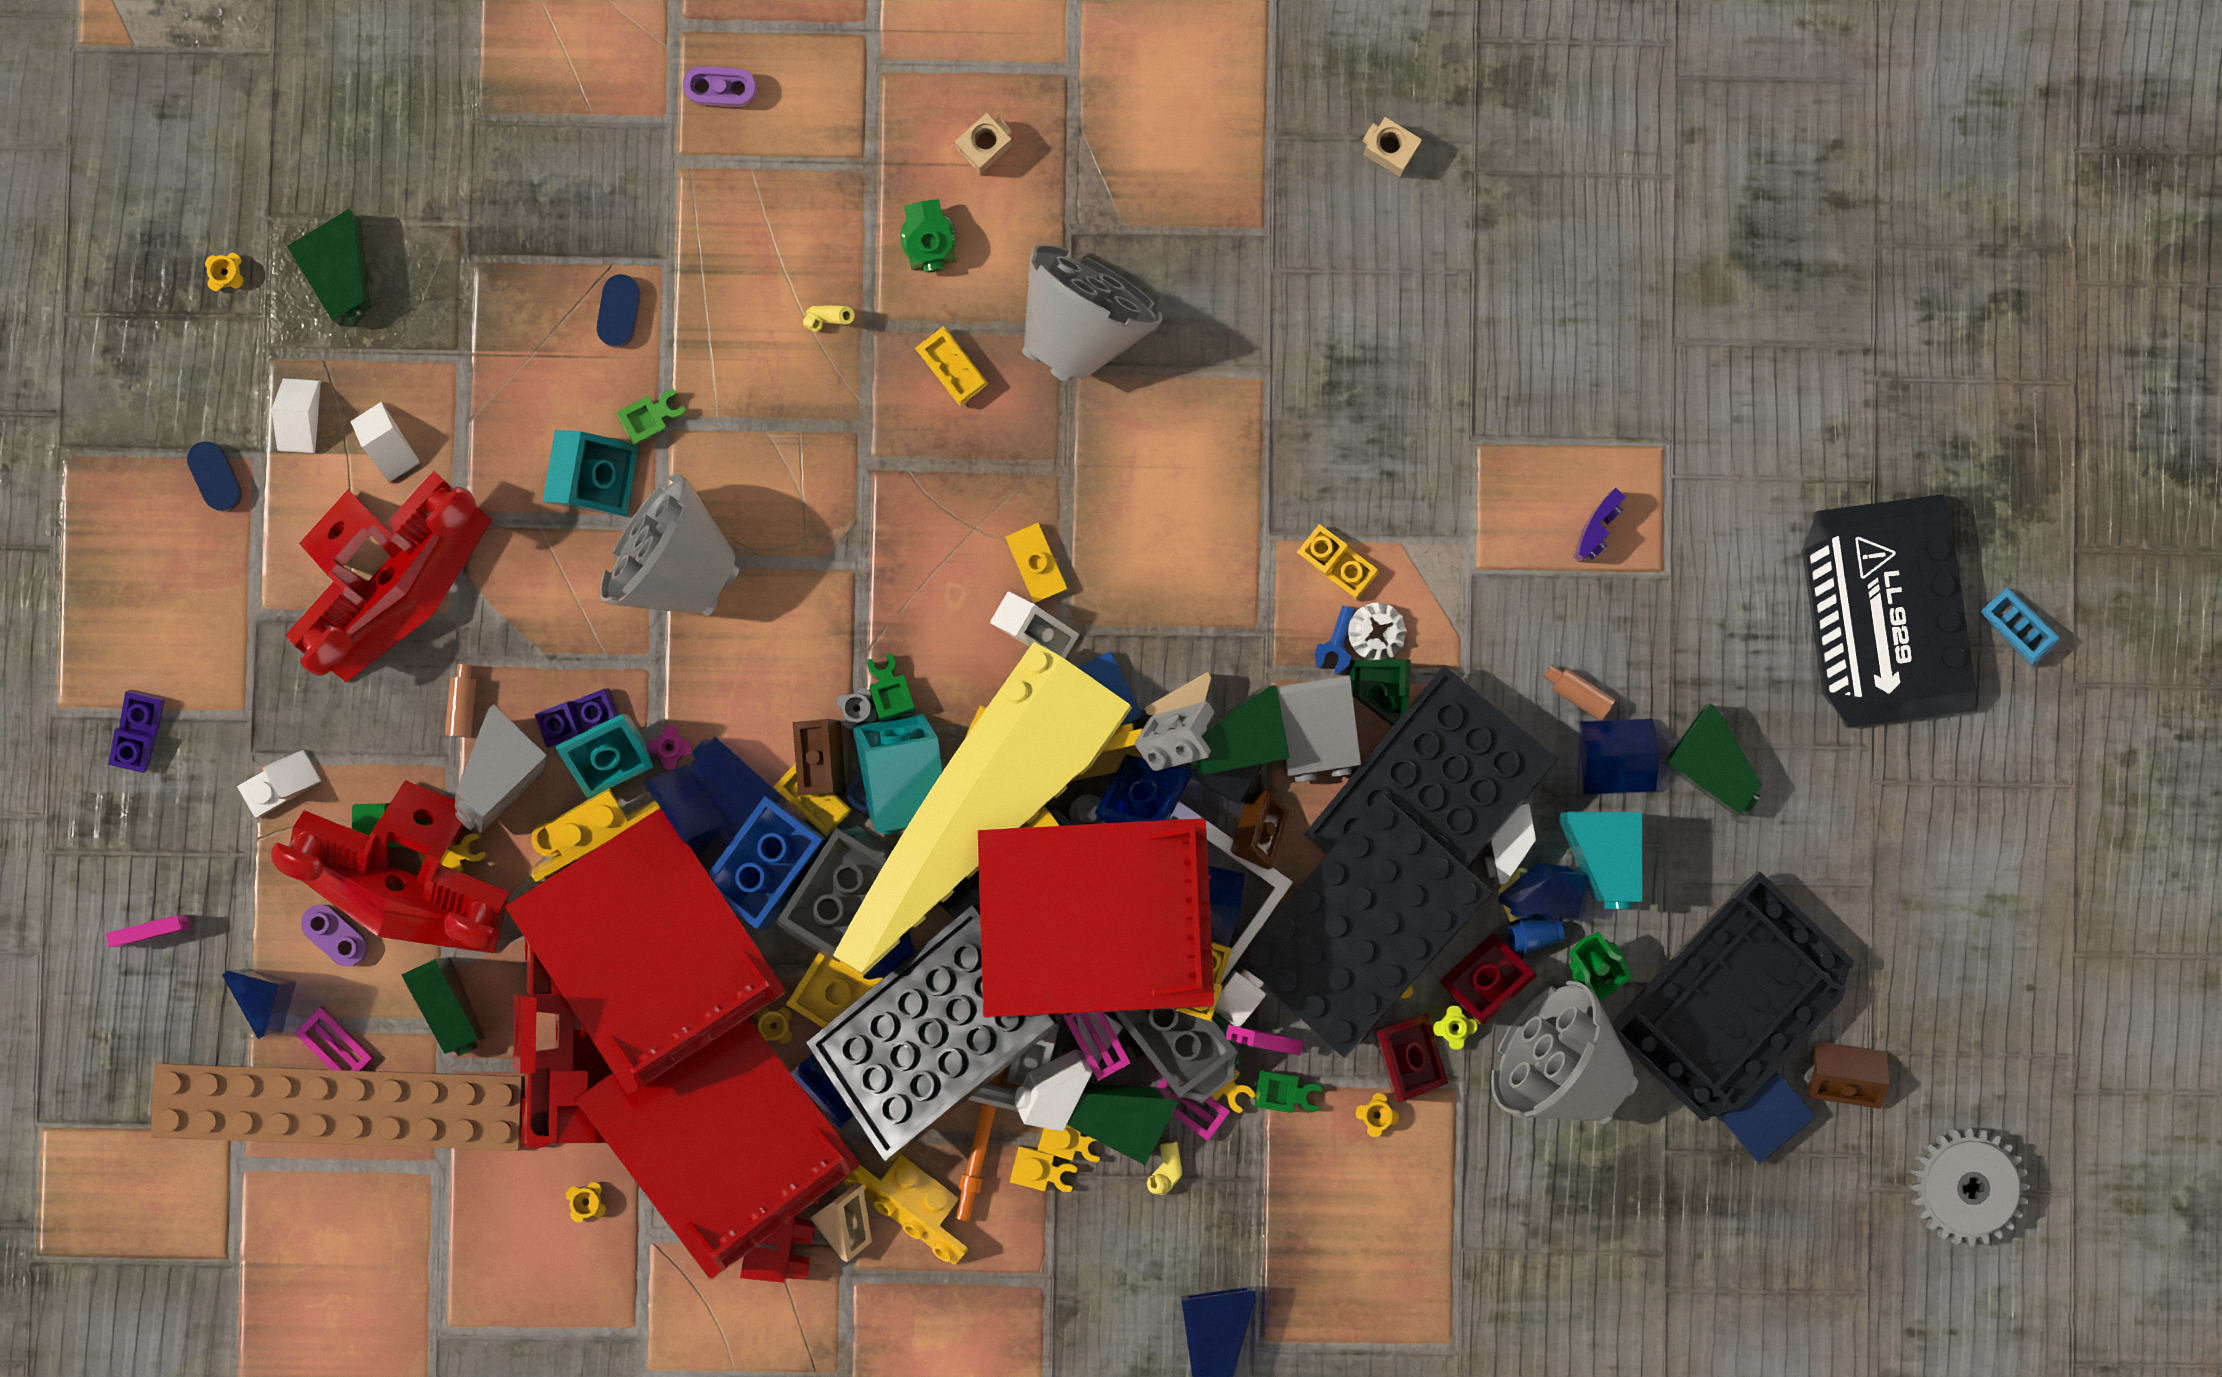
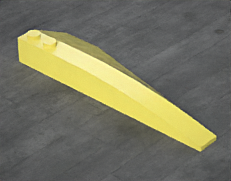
M1033 642L919 807L871 886L833 956L865 975L900 943L899 938L912 926L916 928L926 919L924 915L940 900L942 903L954 893L952 890L965 877L967 879L971 878L979 870L978 830L1020 828L1025 822L1031 823L1039 815L1038 810L1053 797L1057 799L1067 790L1066 785L1078 774L1082 776L1091 768L1132 709L1131 705L1063 657Z

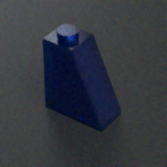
M714 736L711 741L705 738L692 752V755L696 758L690 765L725 845L728 847L764 796H767L776 803L783 796L719 737Z
M1254 1286L1181 1296L1192 1377H1233L1256 1300Z

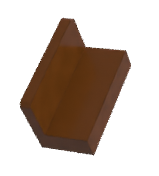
M821 719L792 722L798 795L845 793L846 783L841 721Z
M1815 1042L1813 1047L1814 1070L1807 1086L1808 1098L1881 1109L1890 1086L1887 1053L1878 1050Z

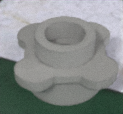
M860 688L857 693L850 695L841 694L838 696L836 704L842 710L844 716L842 724L846 728L852 729L853 726L865 721L872 723L876 720L877 711L872 708L870 702L872 695L868 689ZM859 705L860 711L855 712L853 707Z

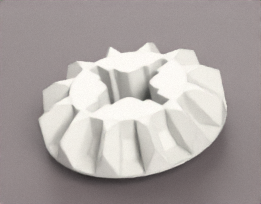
M1378 602L1367 604L1358 609L1352 616L1348 628V636L1353 649L1360 656L1368 660L1394 657L1404 646V639L1407 633L1403 616L1393 606ZM1371 620L1378 626L1390 624L1383 633L1385 643L1381 642L1379 638L1365 640L1366 637L1370 636L1369 633L1373 631Z

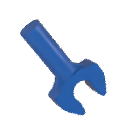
M1342 605L1330 641L1324 645L1318 644L1316 646L1314 658L1317 668L1322 666L1325 655L1330 652L1338 656V662L1334 671L1336 675L1349 665L1352 656L1346 652L1344 644L1348 635L1350 620L1355 614L1356 609Z

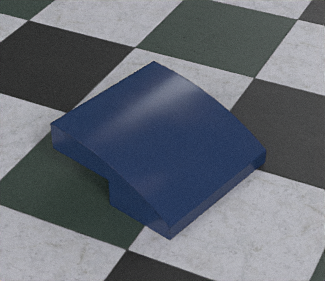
M1777 1070L1741 1108L1717 1115L1759 1165L1815 1119V1115Z

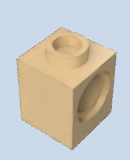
M986 113L955 141V147L981 176L1012 147V140L1009 137L1012 131L1000 117L993 120ZM990 134L994 136L997 140L995 145L990 149L979 148L976 141L981 135Z
M1384 117L1379 126L1373 123L1363 138L1362 142L1367 144L1363 155L1398 177H1401L1419 148L1422 139ZM1384 138H1392L1398 143L1399 150L1394 153H1387L1381 148L1380 141Z

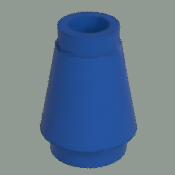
M1517 919L1515 924H1509L1507 928L1509 947L1514 953H1521L1524 956L1564 941L1563 925L1561 921Z

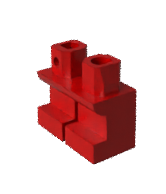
M795 1216L788 1224L778 1229L743 1256L740 1278L785 1283L788 1278H807L811 1257L792 1255L793 1241L812 1244L816 1225L811 1221Z

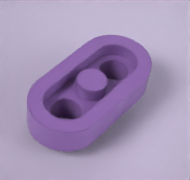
M698 66L689 70L683 80V89L687 97L697 105L744 107L754 100L757 93V86L753 76L741 68ZM701 82L709 84V89L704 93L696 91L697 85ZM737 84L745 86V91L740 95L732 92L733 87Z
M316 905L310 907L303 914L301 919L303 933L335 963L341 966H352L360 963L365 958L368 951L366 938L334 908L327 905ZM318 916L322 917L325 921V926L322 930H317L314 927V920ZM344 941H348L352 945V951L348 955L341 951V945Z

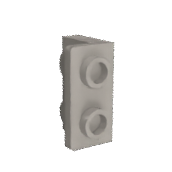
M1208 701L1153 715L1148 720L1134 745L1154 771L1207 758L1211 750L1201 736L1206 732L1207 724L1215 711Z

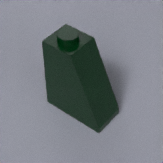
M349 208L287 246L329 317L339 326L344 323L346 326L358 322L365 316L364 311L371 308L361 220Z
M1276 685L1261 687L1208 725L1206 732L1201 737L1210 748L1211 753L1207 758L1189 763L1192 769L1197 768L1198 774L1207 775L1290 758Z
M1711 703L1704 705L1663 765L1731 814L1741 815L1743 811L1749 813L1760 798V795L1756 792L1762 784L1717 707Z
M450 957L434 959L401 974L444 1054L455 1051L457 1057L478 1048L475 1041L485 1036Z
M1087 1083L1066 1125L1146 1165L1180 1098L1170 1088Z

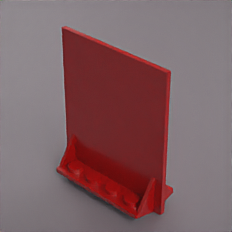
M663 806L504 906L628 1095L642 1088L698 1050L706 1047L736 1025L741 1027L742 1021L785 994L784 987Z
M1205 819L978 830L979 925H981L984 1018L1214 1006L1213 946L1211 938L1212 911L1210 910L1209 879L1211 876L1208 873Z
M748 1018L741 1022V1027L736 1025L716 1038L712 1043L690 1055L631 1095L625 1092L612 1072L575 1100L703 1272L711 1280L778 1229L788 1224L812 1203L818 1204L820 1197L860 1167V1162Z

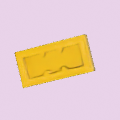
M944 326L915 347V350L959 407L988 386V382Z
M1035 523L1005 537L1034 604L1067 590L1039 523Z
M796 763L773 786L826 837L852 811L835 793L798 795Z

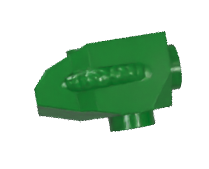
M935 199L905 205L906 221L900 231V240L903 252L906 253L905 255L910 260L911 269L923 268L924 273H934L944 270L945 264L956 262L954 250L957 240L954 224L948 216L942 213L940 200Z
M1599 932L1581 939L1569 952L1571 958L1569 966L1574 981L1590 988L1596 994L1599 1002L1633 978L1624 961L1623 952L1619 945L1604 939ZM1612 979L1608 984H1603L1606 980Z

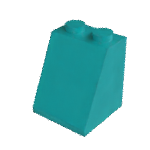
M923 713L852 727L870 820L877 833L896 834L906 828L942 774L938 737Z
M1642 812L1557 813V821L1594 901H1603L1604 908L1632 909V902H1642Z

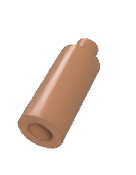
M457 664L456 677H450L445 736L472 737L477 679H471L472 665Z
M1551 665L1543 676L1554 684L1552 687L1553 691L1599 721L1604 719L1615 702L1614 698L1568 668L1560 671Z

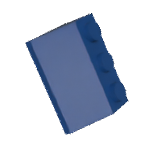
M764 796L708 875L733 912L755 929L768 930L786 906V902L796 892L829 838L804 819Z

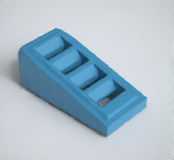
M2008 587L1980 611V614L2031 667H2034L2059 643L2060 637ZM2009 602L2013 608L2001 619L1996 617L1995 614ZM2020 613L2023 619L2010 630L2006 625ZM2030 624L2034 629L2020 640L2017 635ZM2040 635L2044 640L2032 651L2028 645Z

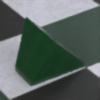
M1350 660L1349 676L1352 696L1392 727L1408 708L1411 660Z

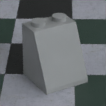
M1350 676L1277 687L1290 758L1284 759L1286 777L1295 776V782L1297 783L1316 780V772L1331 770L1332 777L1353 774L1352 767L1361 765Z
M494 704L486 713L455 796V809L457 810L455 816L469 830L475 827L480 833L544 773L547 755Z

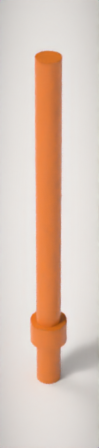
M1005 1069L988 1084L1001 1086ZM982 1103L966 1173L961 1174L958 1189H961V1194L955 1215L956 1219L970 1220L975 1195L980 1193L983 1181L980 1178L996 1106Z

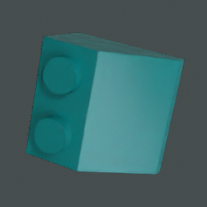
M555 430L543 502L573 509L627 517L639 446H633L631 443L583 431Z
M626 714L610 719L556 746L557 752L587 799L654 767L644 738L632 718Z

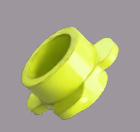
M1450 1006L1447 1008V1014L1441 1021L1435 1022L1433 1031L1437 1036H1443L1449 1042L1450 1048L1459 1050L1464 1046V1040L1469 1034H1474L1477 1031V1023L1475 1020L1465 1017L1460 1007ZM1454 1024L1459 1026L1457 1031L1452 1030Z

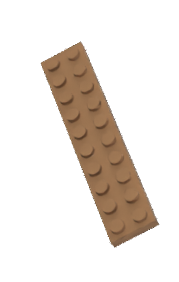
M156 1063L154 1064L150 1138L519 1151L521 1150V1106L524 1076Z

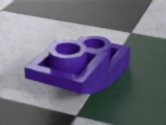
M1616 487L1605 496L1586 522L1574 554V558L1578 562L1586 556L1592 561L1607 547L1603 540L1610 533L1600 522L1603 520L1608 525L1623 511L1619 504L1626 498Z
M609 688L574 701L561 703L534 714L546 748L557 746L619 716Z
M131 689L125 692L120 725L114 730L108 765L142 773L147 771L161 722L165 697Z

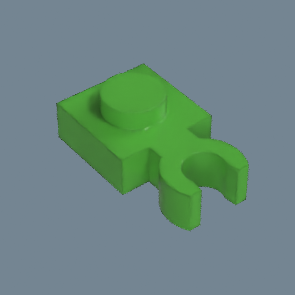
M674 389L664 392L656 404H653L648 395L616 412V416L633 446L664 431L666 425L662 419H677L684 414L686 410L684 406L671 410L666 405V401L676 395Z

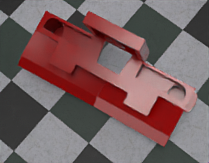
M433 471L384 525L355 494L347 490L302 539L299 544L326 575L333 580L332 584L285 635L293 646L305 654L300 659V663L307 672L323 676L332 671L346 683L433 616L492 522V519L476 506L475 498L470 491L462 487L454 488ZM372 536L390 557L368 581L345 568L344 565Z
M405 780L370 836L304 810L293 826L290 845L286 846L277 842L271 850L272 863L277 870L291 878L304 882L376 937L486 953H494L496 950L506 912L504 906L508 903L510 892L441 865L465 827L455 816L457 810L455 809L454 799ZM426 819L432 824L420 825L414 820ZM389 840L426 855L418 876L388 865ZM396 884L401 886L403 890L393 891L386 886Z
M524 938V957L527 961V993L514 994V1053L512 1054V1069L518 1073H526L525 1097L522 1099L521 1144L525 1147L538 1149L547 1147L550 1144L606 1143L575 1100L608 1076V1064ZM537 1012L555 1014L554 1048L536 1050Z

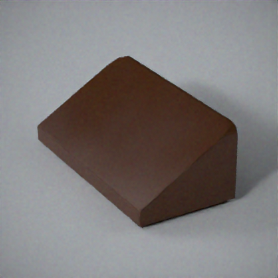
M1269 790L1252 793L1247 796L1230 849L1234 855L1267 870L1273 867L1289 814V810Z

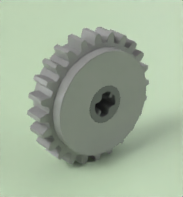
M1968 1127L1963 1128L1962 1136H1960L1957 1130H1949L1948 1140L1938 1134L1935 1136L1938 1144L1936 1147L1929 1144L1924 1145L1925 1150L1929 1153L1926 1158L1916 1156L1915 1159L1922 1164L1920 1170H1910L1911 1174L1918 1177L1916 1183L1909 1184L1910 1189L1918 1191V1196L1910 1200L1912 1204L1922 1206L1916 1215L1921 1219L1929 1217L1930 1219L1925 1227L1929 1230L1939 1227L1938 1237L1946 1239L1951 1233V1242L1957 1245L1960 1244L1963 1237L1968 1246L1975 1245L1976 1237H1978L1981 1243L1989 1244V1234L1998 1239L2003 1238L2000 1228L2004 1226L2013 1230L2014 1226L2010 1221L2012 1216L2018 1218L2023 1216L2017 1210L2018 1204H2028L2027 1199L2020 1197L2021 1191L2030 1189V1185L2020 1181V1178L2028 1173L2027 1170L2016 1167L2022 1158L2018 1155L2009 1156L2008 1154L2013 1147L2007 1143L1999 1147L2001 1137L1993 1134L1987 1140V1131L1982 1129L1977 1131L1975 1137L1973 1130ZM1970 1181L1975 1182V1189H1969L1968 1192L1963 1191V1185L1969 1184Z

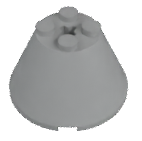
M1039 244L1033 248L1029 260L1024 334L1025 345L1022 349V353L1026 357L1036 362H1044L1052 367L1050 372L1062 381L1070 382L1072 377L1087 378L1159 327L1163 319L1162 314L1158 312L1155 316L1151 310L1154 305L1152 300L1132 283L1088 257L1082 263L1067 257L1068 249L1050 244Z
M674 474L669 478L673 482L667 488L659 485L649 495L617 542L612 552V555L617 557L611 573L607 570L604 571L599 589L601 600L607 604L692 614L703 613L708 616L715 609L719 599L717 596L724 585L728 587L736 579L739 568L734 565L736 557L734 550L688 479L680 474Z
M1567 981V986L1559 989L1551 986L1539 993L1521 1010L1505 1033L1498 1048V1052L1502 1054L1498 1072L1492 1070L1491 1075L1493 1097L1501 1109L1517 1117L1597 1121L1600 1124H1605L1611 1120L1614 1111L1621 1105L1625 1097L1630 1096L1636 1090L1638 1080L1633 1076V1065L1596 994L1590 988L1576 981Z

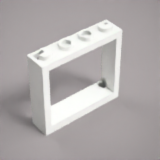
M1172 797L1156 821L1170 820L1172 816L1178 820L1200 819L1202 817ZM1206 821L1207 841L1274 887L1232 947L1220 982L1221 984L1293 882L1273 867L1267 870L1234 855L1230 851L1233 839Z

